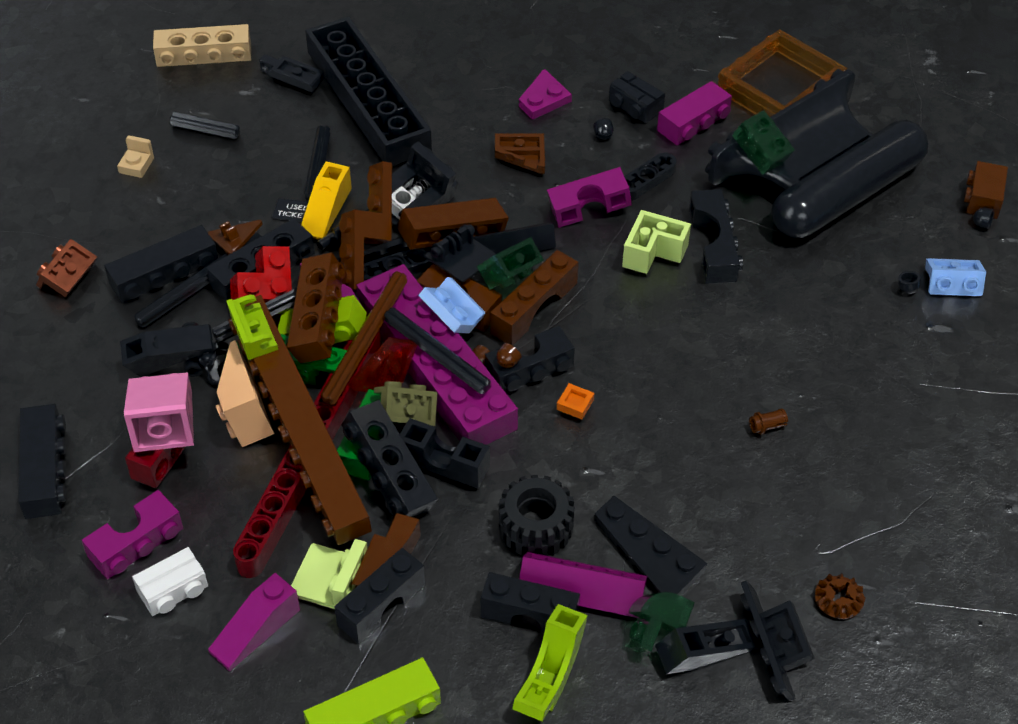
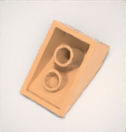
M236 340L230 342L217 388L220 404H217L216 408L221 420H228L225 424L231 438L237 437L241 446L244 447L273 435L274 431L255 379Z

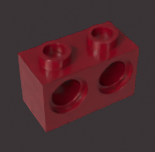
M186 447L134 452L132 448L125 457L131 479L157 489Z

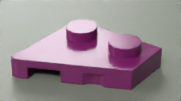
M545 69L541 71L519 98V107L533 120L572 102V94Z

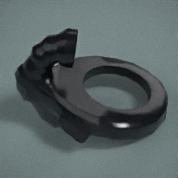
M205 353L199 356L198 361L205 368L208 374L207 379L211 385H219L220 377L217 370L225 362L227 356L225 353H220L219 355Z

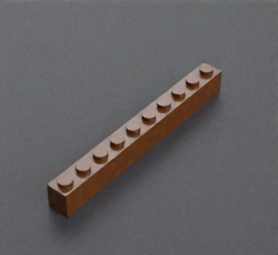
M256 296L255 302L248 303L245 306L260 303L277 343L278 350L247 361L253 377L259 376L261 380L257 384L263 399L267 397L270 399L271 403L267 405L273 420L279 419L281 426H278V430L283 442H290L292 446L291 449H288L294 465L300 464L303 470L299 474L305 489L311 487L314 493L310 498L316 512H323L325 519L321 521L327 536L333 535L339 546L372 532L369 515L262 296ZM230 318L228 319L232 333L236 335L237 331ZM239 339L237 340L243 356H245V351Z

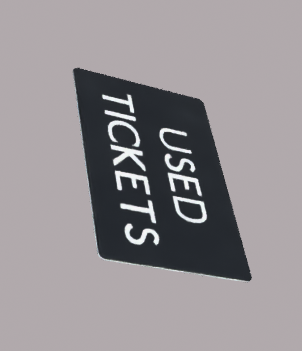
M279 198L272 219L288 221L295 219L298 222H302L308 202Z

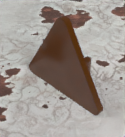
M255 220L231 226L230 222L227 221L219 225L220 229L209 231L208 234L217 246L230 255L242 248L263 223L261 220Z

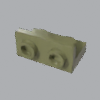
M386 381L382 387H374V393L381 394V404L393 423L406 424L409 418L435 426L437 392L426 391L425 385L412 384L409 385V388H402L401 382Z

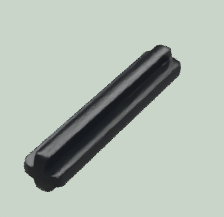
M176 111L170 116L172 126L231 139H237L240 135V127L236 124Z

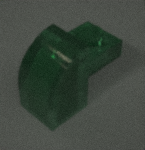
M671 592L647 594L637 599L628 612L639 617L638 621L631 627L629 634L631 641L628 647L638 652H652L660 628L672 632L675 628L686 627L695 602Z

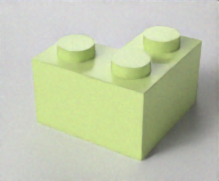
M641 210L624 244L622 267L647 274L655 256L681 263L689 244L691 223Z

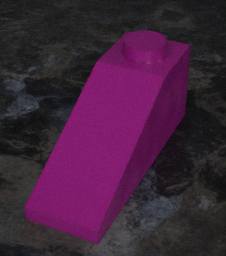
M274 573L249 595L209 647V653L231 671L300 611L297 591L277 573Z

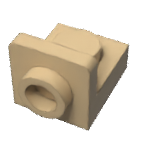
M128 135L126 138L128 150L117 165L118 171L121 174L142 178L154 159L151 141Z

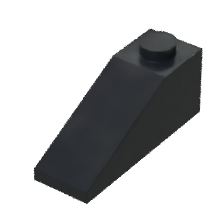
M747 619L675 628L655 645L666 674L695 670L759 648Z

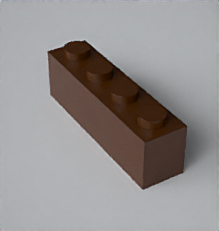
M496 198L402 209L397 229L411 250L432 247L434 243L440 242L451 232L457 233V230L464 224H470L474 227L475 234L473 236L505 231L509 217Z

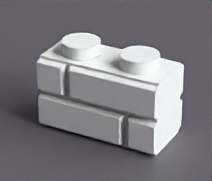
M189 547L132 576L137 593L152 616L171 611L178 602L186 598H195L203 592L204 588L208 587L205 572Z

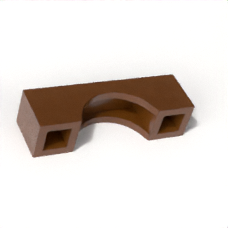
M556 250L490 312V334L513 346L529 331L535 313L545 300L552 295L562 299L577 284L578 261Z

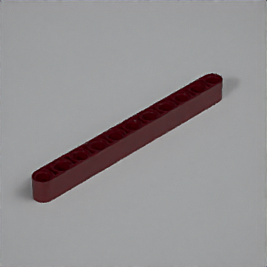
M380 329L337 402L332 406L325 404L320 396L333 375L332 373L329 374L314 402L332 441L381 351ZM348 340L344 350H348L353 340ZM287 450L234 546L233 553L237 571L244 578H254L262 573L306 491L299 474L303 470L300 464L294 465L289 450Z

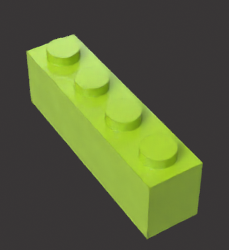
M422 657L304 710L305 723L404 724L407 719L418 714H427L433 711L437 705L441 704L440 687Z

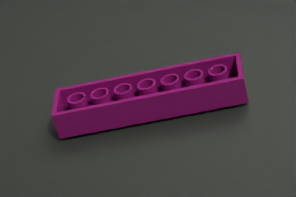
M404 264L356 285L358 300L367 312V317L392 274L396 271L404 273L407 283L393 307L490 379L491 388L485 394H480L385 320L381 325V337L416 384L425 385L426 391L437 392L436 410L459 441H461L462 437H466L487 445L518 430V408L460 334L454 333L418 296L423 288Z

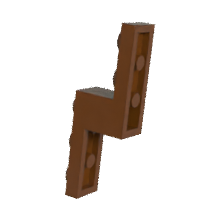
M382 161L369 166L367 175L369 183L367 207L369 211L355 209L341 214L339 223L341 231L339 255L341 263L345 268V278H343L342 283L350 287L354 293L357 292L356 285L364 282V243L379 245L392 239V163Z

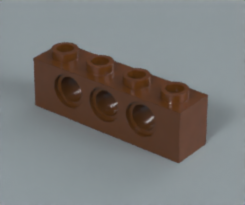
M332 252L302 259L287 343L288 350L300 364L331 358L332 345L335 343V326L338 322L339 300L342 298V281L345 278V268Z

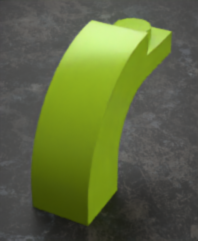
M560 604L556 606L546 622L543 641L532 671L514 699L513 710L542 722L549 710L553 711L575 662L588 615Z

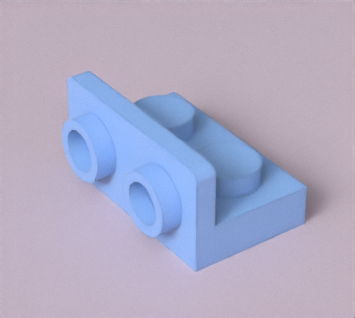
M926 258L925 269L930 277L928 291L931 295H983L986 270L979 260Z
M447 277L437 288L424 287L418 295L454 333H470L485 315V311L451 277Z

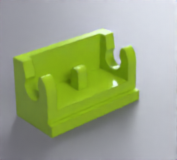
M246 295L235 300H226L231 319L248 360L278 350L277 343L260 303L245 306L256 301L255 295Z

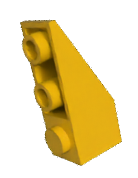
M325 162L316 177L301 224L313 236V239L320 240L327 235L352 189L350 167Z

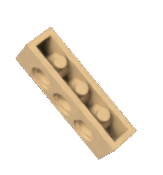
M248 24L154 30L153 50L157 67L251 61Z

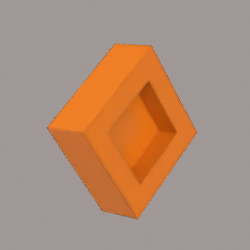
M568 383L557 402V410L582 420L594 401V392Z

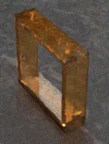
M779 29L772 35L767 36L760 44L752 47L745 55L738 57L730 66L723 68L718 75V86L732 95L731 100L766 120L813 92L814 86L817 83L816 81L784 106L741 80L742 77L776 52L821 77L820 79L825 81L830 80L835 70L841 69L844 72L847 68Z

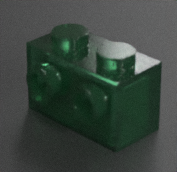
M765 110L742 122L732 134L762 175L784 163L795 151L790 141L782 134Z
M532 237L492 256L478 265L477 268L489 290L499 285L504 289L516 282L514 277L518 276L522 280L534 272L532 268L544 261Z

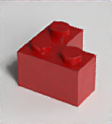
M262 246L255 254L256 272H237L230 279L232 300L246 295H255V297L261 295L266 303L291 291L289 247Z

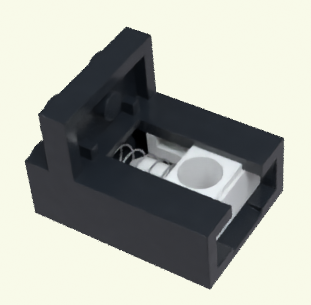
M419 141L411 146L408 161L392 174V225L396 228L399 225L402 209L446 204L454 197L458 182L455 180L456 173L448 164L443 163L429 148L424 147Z

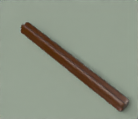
M396 271L392 274L321 393L322 402L332 406L337 402L383 324L385 312L393 307L406 285L407 279L404 273Z

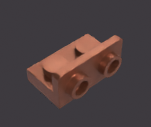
M70 239L65 246L60 244L52 254L54 259L49 264L45 262L36 274L39 276L36 286L41 289L47 284L64 297H67L95 263L97 256Z

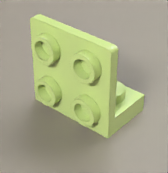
M355 539L350 550L346 549L345 552L312 543L291 585L297 591L298 598L335 609L334 606L353 591L352 582L367 551V542Z

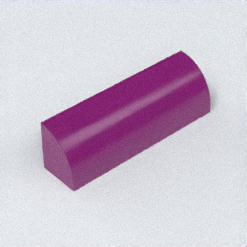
M527 552L523 556L519 579L580 593L579 606L639 618L647 576Z

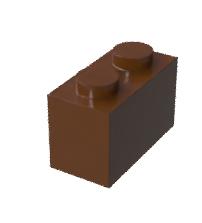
M977 161L975 170H969L966 185H970V187L966 188L964 202L968 203L966 213L974 215L978 209L987 207L994 209L993 219H998L1004 200L1007 166Z

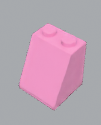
M188 372L150 377L144 376L128 380L124 418L134 452L194 446L192 389Z

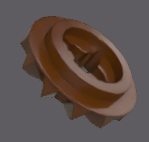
M829 573L825 579L819 580L815 589V600L818 607L825 614L838 619H848L856 616L864 606L866 597L863 594V586H858L855 578L848 579L843 576V573L838 576H832ZM846 590L845 597H841L834 602L835 593Z

